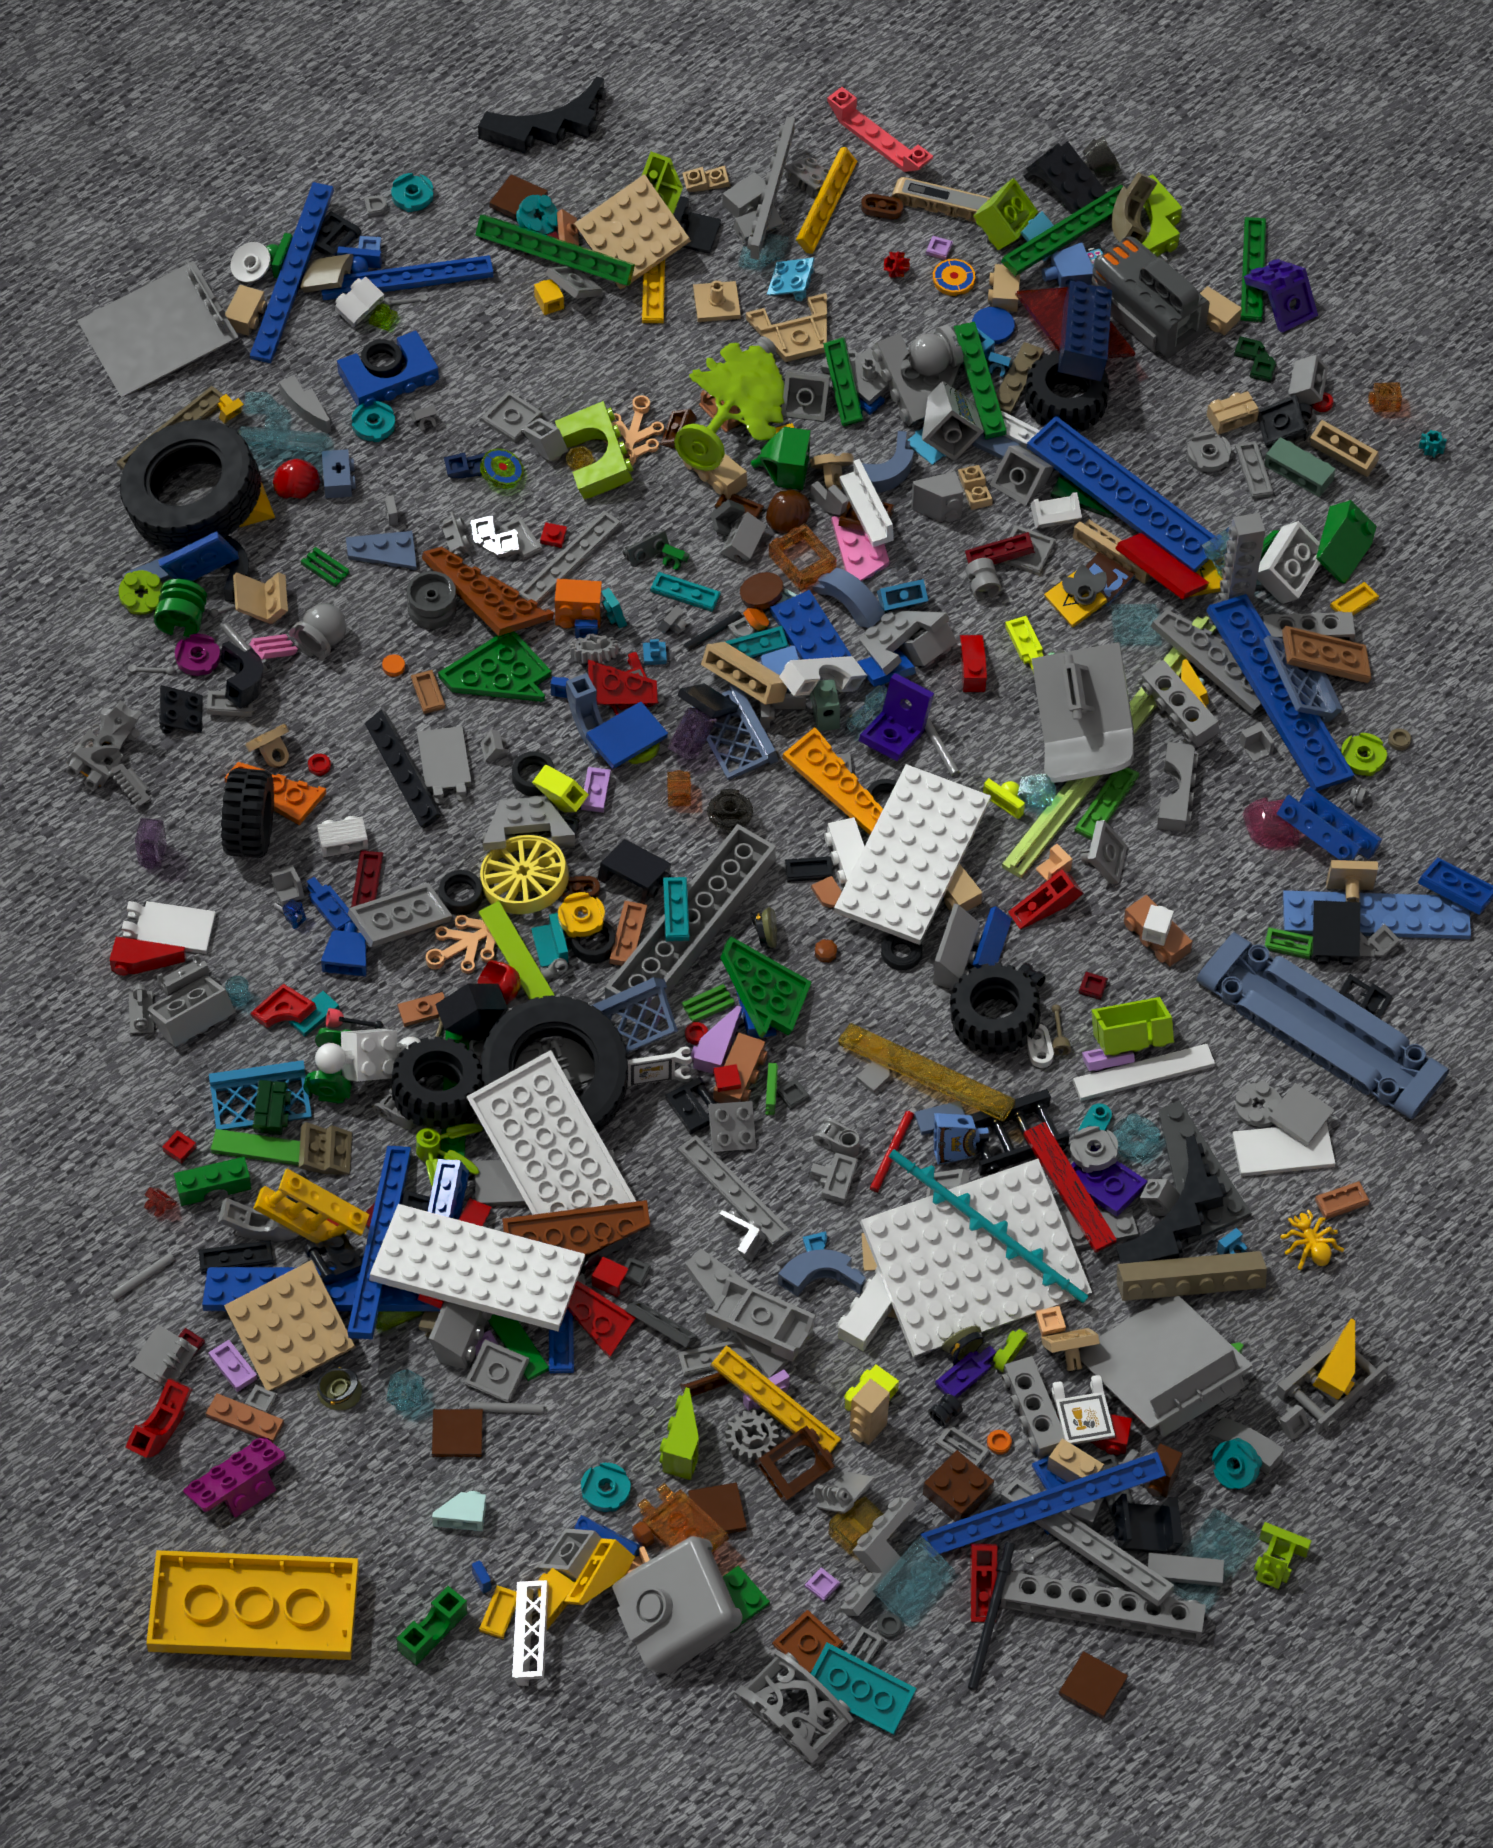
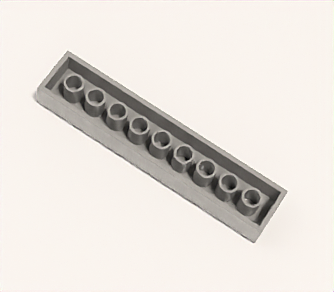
M737 824L687 885L689 941L666 942L664 914L605 986V999L653 977L665 979L667 988L664 990L667 996L776 860V846ZM659 995L652 998L649 1007L655 1010L661 1003ZM634 1005L629 1016L638 1020L642 1007ZM647 1010L643 1020L644 1023L650 1018L653 1012Z

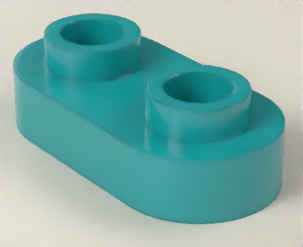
M1101 1103L1092 1105L1078 1131L1090 1126H1097L1100 1130L1106 1131L1112 1117L1111 1109ZM1097 1112H1102L1104 1115H1101V1116H1100V1115H1097L1096 1113H1097Z

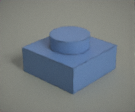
M360 236L358 248L381 251V237Z

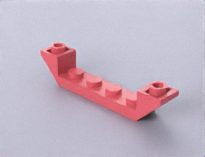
M843 87L827 98L840 124L903 172L919 170L933 159V155L920 145H916L911 150L863 115L856 109L857 98Z

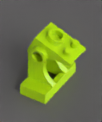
M1264 1522L1259 1540L1269 1543L1267 1552H1264L1263 1557L1259 1556L1254 1571L1258 1573L1255 1580L1279 1589L1282 1582L1287 1583L1292 1569L1288 1567L1293 1555L1297 1554L1306 1558L1312 1540ZM1271 1555H1275V1556L1280 1557V1558L1285 1559V1560L1282 1561V1560H1280V1559H1277V1558H1275V1557H1272Z

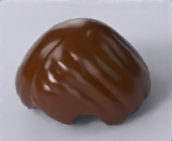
M796 490L776 493L767 509V524L776 532L796 534L800 527L806 524L810 516V502L805 495Z

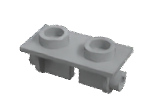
M450 512L452 519H445L442 524L445 538L450 540L447 542L449 550L460 558L466 552L471 556L470 547H472V542L468 535L464 533V530L467 529L465 522L461 517L458 518L453 512Z
M142 984L136 985L133 992H129L130 1034L154 1033V1021L146 1008L153 1005L152 991H147Z

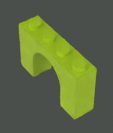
M604 401L555 421L567 448L592 439H601L608 442L607 450L601 459L572 472L583 499L592 498L633 481L631 472L634 471L630 459L625 458L628 452L624 442L619 441L622 434L618 425L613 424L616 417L611 407L607 409Z

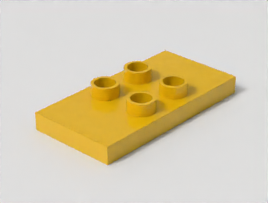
M156 1550L146 1643L148 1652L351 1660L359 1574L358 1558Z

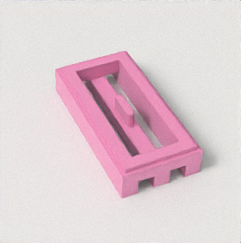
M286 634L252 638L250 646L261 659L292 656L298 650L296 646L291 647L293 644L291 640L286 641L288 638Z

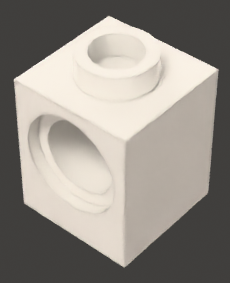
M1151 905L1143 927L1142 940L1164 946L1172 924L1174 911L1168 910L1163 906Z

